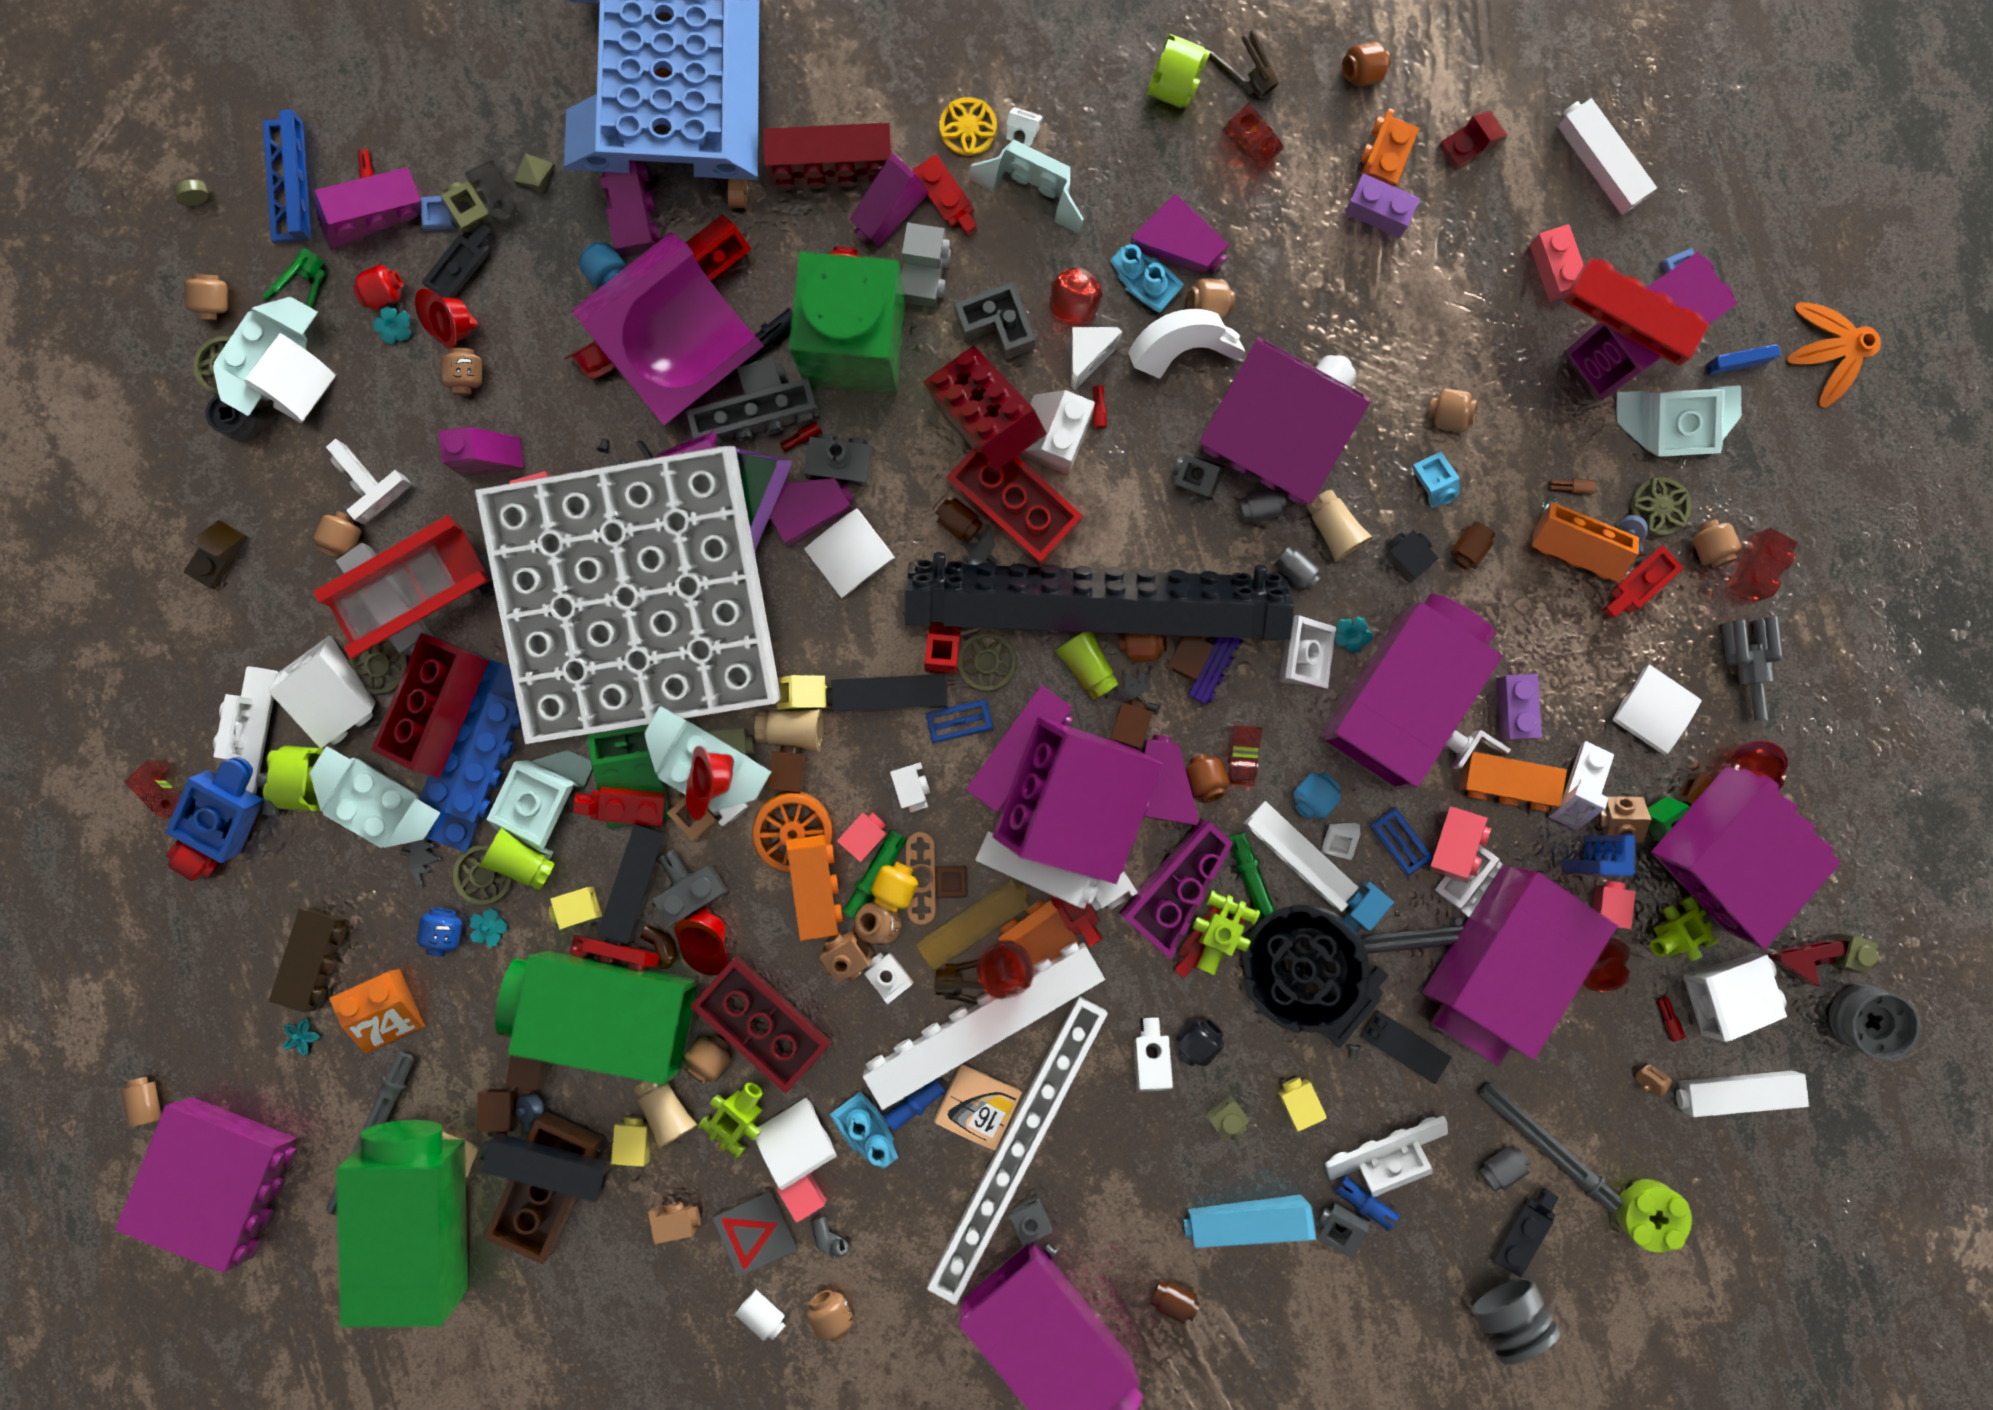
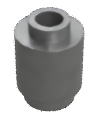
M1269 487L1246 493L1244 498L1238 499L1245 523L1252 521L1255 524L1283 515L1282 509L1287 507L1282 489L1276 490V488L1275 490Z
M1291 545L1274 563L1279 569L1277 572L1281 576L1287 577L1288 582L1298 591H1301L1303 587L1309 591L1321 578L1317 573L1320 567L1299 548L1295 550Z
M1508 1146L1484 1163L1485 1167L1479 1170L1491 1189L1496 1192L1499 1189H1507L1529 1174L1527 1166L1530 1165V1162L1520 1148L1513 1150L1511 1146Z

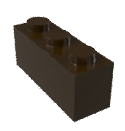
M313 908L298 910L268 1002L303 1013L315 1011L317 1007L322 1005L326 996L324 985L327 976L329 977L333 973L336 965V958H334L336 948L342 944L346 935V928L344 927L345 918Z

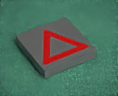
M772 1189L725 1210L712 1218L738 1277L798 1249Z

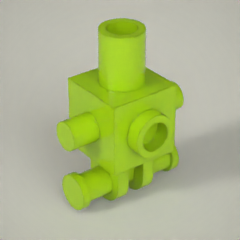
M1211 890L1206 900V905H1212L1219 908L1220 911L1218 914L1211 913L1208 921L1197 917L1192 929L1202 933L1199 943L1206 945L1197 968L1215 975L1223 954L1233 956L1235 948L1244 952L1247 951L1251 940L1241 936L1245 926L1238 922L1241 918L1254 926L1260 911L1246 907V902L1240 900L1237 904L1233 902L1232 896L1227 895L1223 897L1215 893L1214 890ZM1228 912L1233 914L1231 920L1226 918Z
M1688 896L1679 901L1686 912L1679 914L1674 904L1662 909L1667 920L1653 928L1658 937L1650 942V949L1656 956L1664 957L1668 954L1670 957L1686 952L1689 960L1694 961L1702 957L1697 947L1698 945L1704 943V948H1708L1719 942L1710 929L1713 927L1711 921L1705 922L1703 916L1706 915L1705 910L1699 909L1694 898Z
M747 1083L741 1092L739 1090L736 1091L727 1100H724L717 1094L709 1103L717 1110L716 1114L712 1119L707 1114L697 1126L710 1135L709 1140L714 1143L718 1140L721 1143L719 1148L722 1151L727 1149L735 1156L736 1160L747 1150V1147L745 1145L742 1146L738 1140L746 1135L754 1141L762 1132L754 1125V1122L762 1112V1109L756 1105L762 1096L761 1088L754 1083Z

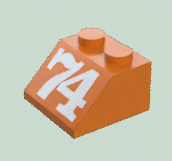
M401 969L383 973L329 998L342 1029L365 1054L425 1027Z

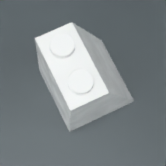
M1066 390L1035 394L1030 405L1035 409L1047 435L1018 456L1069 476L1092 419L1095 402Z
M330 635L281 670L268 691L320 748H323L328 743L332 745L339 743L348 734L346 730L353 725L360 727L373 716L371 712L376 703Z
M1753 953L1683 974L1702 1036L1727 1042L1787 1017L1784 1009L1787 1006L1783 992L1777 987L1775 980L1777 976L1776 967L1773 961L1768 958V955Z

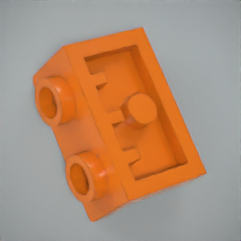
M1388 108L1384 117L1378 115L1371 134L1376 135L1373 145L1367 144L1363 151L1360 162L1365 164L1361 174L1364 173L1396 187L1420 127L1392 117L1394 110Z

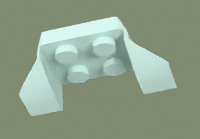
M1016 140L1011 141L1002 150L999 157L971 165L969 180L992 192L995 191L1006 171L1019 183L1027 184L1029 182L1039 187L1038 190L1042 194L1051 198L1059 197L1060 201L1056 211L1055 223L1080 234L1083 217L1069 195V166Z
M292 297L275 300L251 308L253 311H249L213 363L220 400L247 416L250 415L260 398L265 401L271 400L246 386L245 379L277 336L281 333L306 349L307 338L304 333L318 312Z
M1741 385L1712 387V389L1616 392L1617 424L1648 452L1658 457L1721 453L1723 440L1742 416Z
M662 706L659 707L644 733L658 778L685 795L692 766L693 751L696 746L701 745L707 753H720L732 756L733 777L730 789L727 793L710 800L708 809L713 812L755 800L771 774V771L752 761L748 756Z
M328 746L325 747L310 771L314 791L323 815L380 848L423 840L440 815L439 811L420 801V796L416 792L365 762L355 758L348 759Z
M567 750L532 761H515L487 817V821L494 829L499 831L502 827L520 842L543 854V859L550 861L554 852L545 848V845L573 786L585 788L593 771L591 760Z

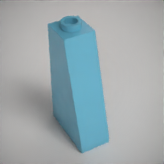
M1301 1194L1187 1209L1189 1219H1183L1185 1237L1192 1240L1195 1248L1316 1240L1312 1208Z

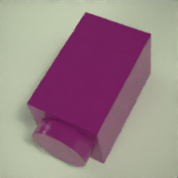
M1430 594L1424 604L1419 602L1398 615L1319 738L1397 790L1419 787L1503 657L1502 654L1489 647L1496 636L1495 630L1483 618L1460 603L1442 595Z
M1502 864L1463 926L1457 941L1451 945L1422 991V994L1441 1005L1430 1024L1497 1067H1500L1510 1049L1535 1060L1618 925L1539 872Z
M1036 1241L1023 1246L960 1300L958 1325L1028 1410H1137L1143 1400V1394L1137 1388L1139 1381L1133 1358Z

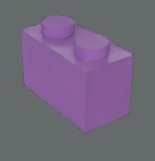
M1363 173L1344 214L1401 238L1411 221L1420 198Z
M1538 674L1506 675L1497 678L1500 741L1542 738Z

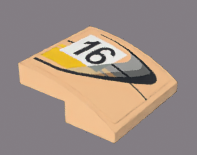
M960 1064L933 1122L964 1138L996 1151L1022 1091L991 1078L986 1073Z

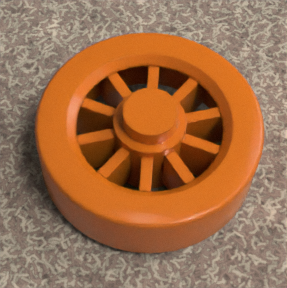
M786 791L770 797L759 808L753 822L752 840L757 854L768 866L781 872L790 873L787 847L784 853L777 850L782 844L786 846V840L817 834L824 835L826 845H830L832 841V823L829 813L819 800L804 792ZM785 806H797L794 817H789ZM801 807L810 812L803 820L798 819ZM778 809L781 810L783 815V822L773 816ZM815 818L818 827H805ZM768 822L780 829L767 830ZM768 837L780 838L771 844Z

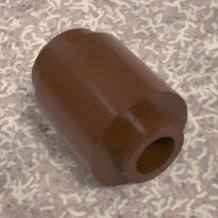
M954 498L951 502L946 499L935 513L939 516L936 522L959 541L963 539L969 543L983 526V523L978 520L979 516L957 498Z
M1473 522L1471 526L1466 527L1451 549L1450 553L1454 557L1452 561L1464 570H1469V568L1477 569L1494 544L1493 538L1495 533L1486 525L1480 522Z
M1159 1280L1149 1303L1156 1307L1155 1311L1181 1324H1185L1187 1319L1193 1321L1200 1306V1303L1195 1301L1197 1294L1169 1280L1167 1283Z

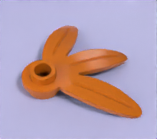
M1799 302L1795 305V310L1801 317L1818 328L1839 337L1820 340L1803 346L1787 358L1790 364L1809 365L1844 357L1830 375L1820 395L1819 405L1826 408L1837 401L1850 388L1860 371L1863 359L1871 357L1879 351L1881 339L1873 328L1867 326L1856 328L1847 318L1828 307ZM1863 338L1868 341V346L1865 345Z

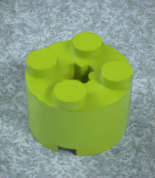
M1169 33L1163 46L1164 52L1158 58L1146 95L1176 107L1187 109L1191 98L1194 97L1200 82L1198 77L1201 69L1205 67L1210 51L1204 49L1203 46Z
M283 746L278 750L270 751L267 757V765L269 767L267 783L263 788L264 799L271 801L279 809L320 812L310 771L324 751V748Z
M1652 1179L1638 1180L1619 1195L1622 1198V1204L1616 1210V1218L1621 1229L1630 1239L1643 1249L1656 1253L1669 1252L1683 1247L1691 1230L1692 1215L1687 1201L1663 1183ZM1650 1215H1651V1216H1655V1215H1656V1217H1653L1652 1220H1649Z

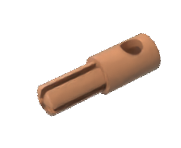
M1551 479L1550 483L1570 484L1571 487L1549 485L1551 490L1571 491V493L1586 492L1594 494L1596 489V481L1586 479Z

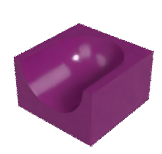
M672 232L668 233L571 310L663 425L667 424L763 347L757 336L743 323L708 279L695 260L694 253L689 246Z

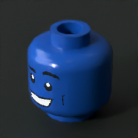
M430 908L429 913L421 916L416 941L418 945L426 948L427 955L443 957L446 955V951H452L458 947L462 921L455 916V911L443 908Z

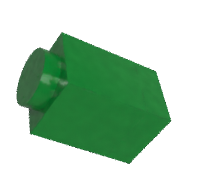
M799 251L789 350L801 378H809L812 388L898 395L906 300L899 260Z
M554 950L528 955L527 960L514 958L505 973L500 988L495 1013V1030L497 1035L511 1037L508 1050L509 1055L665 1085L681 1073L693 1009L690 1006L696 999L699 979L645 968V971H638L626 968V964H610L598 961L595 958H580L570 953Z
M425 1120L393 1121L368 1127L360 1132V1148L336 1168L340 1327H441L468 1292L465 1139H443L442 1125Z

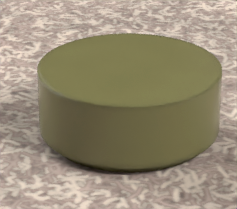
M185 180L174 187L176 201L183 206L200 205L209 198L206 184L199 180Z

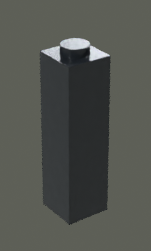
M946 674L831 680L832 687L826 688L827 707L832 706L835 714L948 708Z
M634 824L597 933L606 937L605 943L623 946L624 943H634L660 865L657 859L663 856L670 834Z
M497 1133L489 1141H485L480 1153V1160L484 1161L481 1169L483 1173L595 1203L604 1193L611 1162L502 1133Z

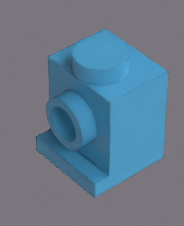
M1363 881L1360 886L1364 891L1362 893L1357 891L1347 902L1349 909L1345 913L1344 920L1356 931L1362 928L1370 932L1393 905L1394 901L1370 881Z

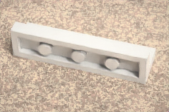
M1263 801L1243 825L1335 911L1342 912L1348 906L1346 901L1359 887L1272 806Z

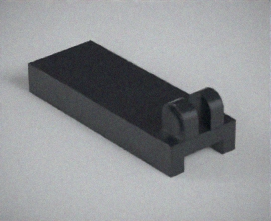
M1376 1010L1372 1020L1360 1037L1433 1084H1436L1452 1057Z

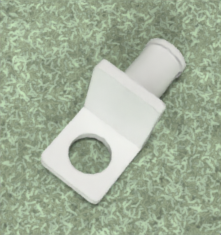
M1455 730L1445 745L1456 752V759L1451 765L1454 769H1460L1464 766L1479 741L1500 755L1509 754L1511 749L1482 730L1473 731L1468 737Z

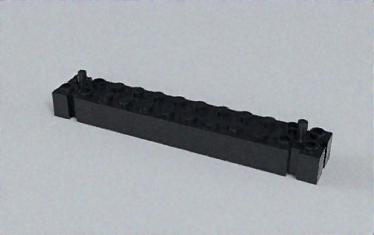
M936 552L933 554V562L929 560L909 562L908 579L905 588V625L931 626V622H941L943 626L1227 638H1251V635H1263L1264 639L1290 640L1294 604L1292 596L1289 594L1290 588L1287 577L1274 573L1267 574V567L1265 565H1256L1254 567L1253 579H1251V576L1244 572L1226 575L1213 571H1204L1201 574L1187 573L1183 570L1155 572L1147 568L1139 569L1138 571H1124L1117 567H1110L1106 570L1091 569L1087 566H1077L1074 569L1060 568L1056 565L1028 567L1020 563L1011 566H997L990 562L971 565L960 561H951L946 564V554Z

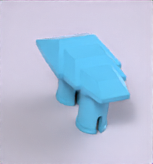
M1129 244L1125 248L1122 247L1110 260L1119 274L1118 278L1127 286L1125 290L1159 313L1184 287V284L1154 256L1151 259L1143 254L1136 245Z
M861 1091L830 1113L832 1120L853 1152L857 1150L865 1160L869 1159L873 1165L879 1166L882 1169L898 1159L892 1142L894 1137L888 1128L889 1124Z

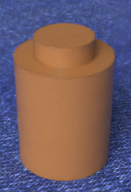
M147 1077L126 1081L127 1088L121 1089L127 1126L133 1127L160 1120L161 1110L155 1081L148 1082Z

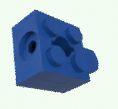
M233 757L222 762L216 774L206 770L188 778L165 833L220 863L240 854L264 800L246 790L253 773L251 764L244 758Z

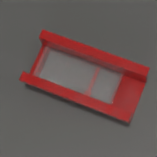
M447 515L316 589L313 593L319 603L330 607L350 643L344 649L349 658L353 659L477 587L490 582L491 578L462 527L453 522L450 515Z

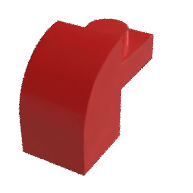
M931 622L929 633H927L924 661L925 671L957 674L961 627L943 626L941 622Z

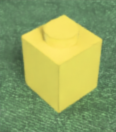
M790 675L778 678L781 700L777 702V710H809L826 707L827 686L825 685V676Z
M594 886L585 887L550 899L552 906H549V914L552 922L558 924L559 929L603 917Z
M1300 1077L1291 1079L1282 1085L1284 1089L1277 1092L1292 1126L1298 1132L1327 1119L1314 1088L1307 1079L1302 1081Z
M625 1116L624 1121H619L614 1125L611 1164L644 1167L649 1162L652 1130L649 1123L644 1122V1117Z

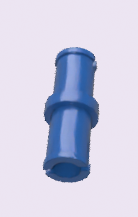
M935 1079L912 1094L907 1095L906 1099L885 1113L883 1117L896 1132L898 1128L916 1114L922 1115L925 1112L923 1109L942 1094H945L946 1091L939 1081Z
M1344 1176L1340 1183L1349 1188L1350 1192L1337 1185L1334 1193L1356 1207L1357 1213L1361 1216L1367 1215L1385 1228L1386 1231H1390L1394 1225L1383 1216L1386 1215L1391 1220L1397 1222L1400 1214L1376 1199L1377 1196L1372 1197L1370 1192L1368 1193L1351 1181L1349 1177Z

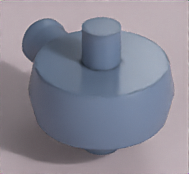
M1637 515L1624 517L1619 522L1617 528L1639 537L1638 553L1643 552L1644 548L1641 541L1648 534L1646 521Z
M535 1093L523 1094L516 1101V1115L524 1122L523 1130L525 1132H530L535 1119L544 1113V1103Z

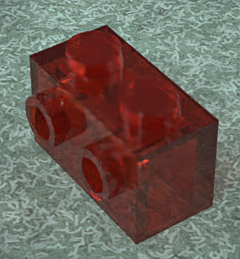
M1771 527L1755 533L1727 588L1752 602L1773 597L1781 586L1779 578L1782 572L1787 570L1795 560L1796 554L1794 550L1798 542Z

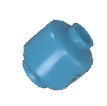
M595 242L584 248L581 253L579 266L591 285L599 289L622 271L626 264L612 245Z
M1325 772L1308 775L1294 791V799L1297 802L1296 810L1306 819L1311 817L1320 820L1326 818L1341 801V794L1339 792L1341 787L1339 783Z

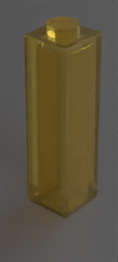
M1009 880L918 941L915 945L932 971H934L1028 908L1026 900L1030 896L1021 882L1014 885L1012 880Z

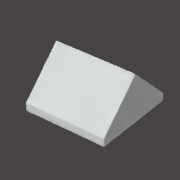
M1118 327L1072 328L1070 341V387L1074 391L1118 349L1122 331Z
M1294 615L1292 617L1290 640L1284 641L1279 682L1328 689L1336 627L1303 616Z

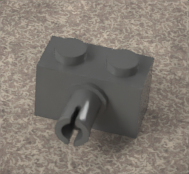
M818 434V438L809 437L804 471L807 480L835 478L838 484L845 483L846 485L869 488L874 450L872 445H867V440L849 438V442L838 441L836 436L830 434Z
M675 849L666 853L667 856L657 859L672 882L670 889L653 898L668 926L676 925L678 921L686 919L690 914L699 911L703 906L709 905L729 892L713 865H707L694 874L688 873Z

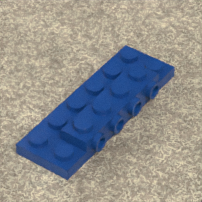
M486 657L483 658L489 660V663L440 778L428 775L419 798L420 801L440 812V815L428 832L429 836L427 839L467 853L469 848H472L482 818L486 819L492 807V801H490L493 789H497L502 781L503 771L500 770L504 760L509 759L513 752L515 743L512 741L515 730H519L522 726L510 666Z

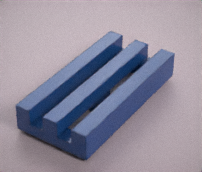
M1773 344L1719 355L1706 364L1708 375L1770 363L1771 360L1781 356L1779 345Z
M987 699L925 713L932 744L994 730ZM979 707L983 709V713L936 724L933 721V718ZM983 719L986 722V725L938 736L936 734V730Z
M1393 807L1389 812L1383 814L1378 820L1369 825L1406 877H1409L1433 859L1430 852L1396 807ZM1392 817H1394L1423 858L1417 859L1389 821ZM1381 825L1386 827L1413 864L1409 867L1380 828Z

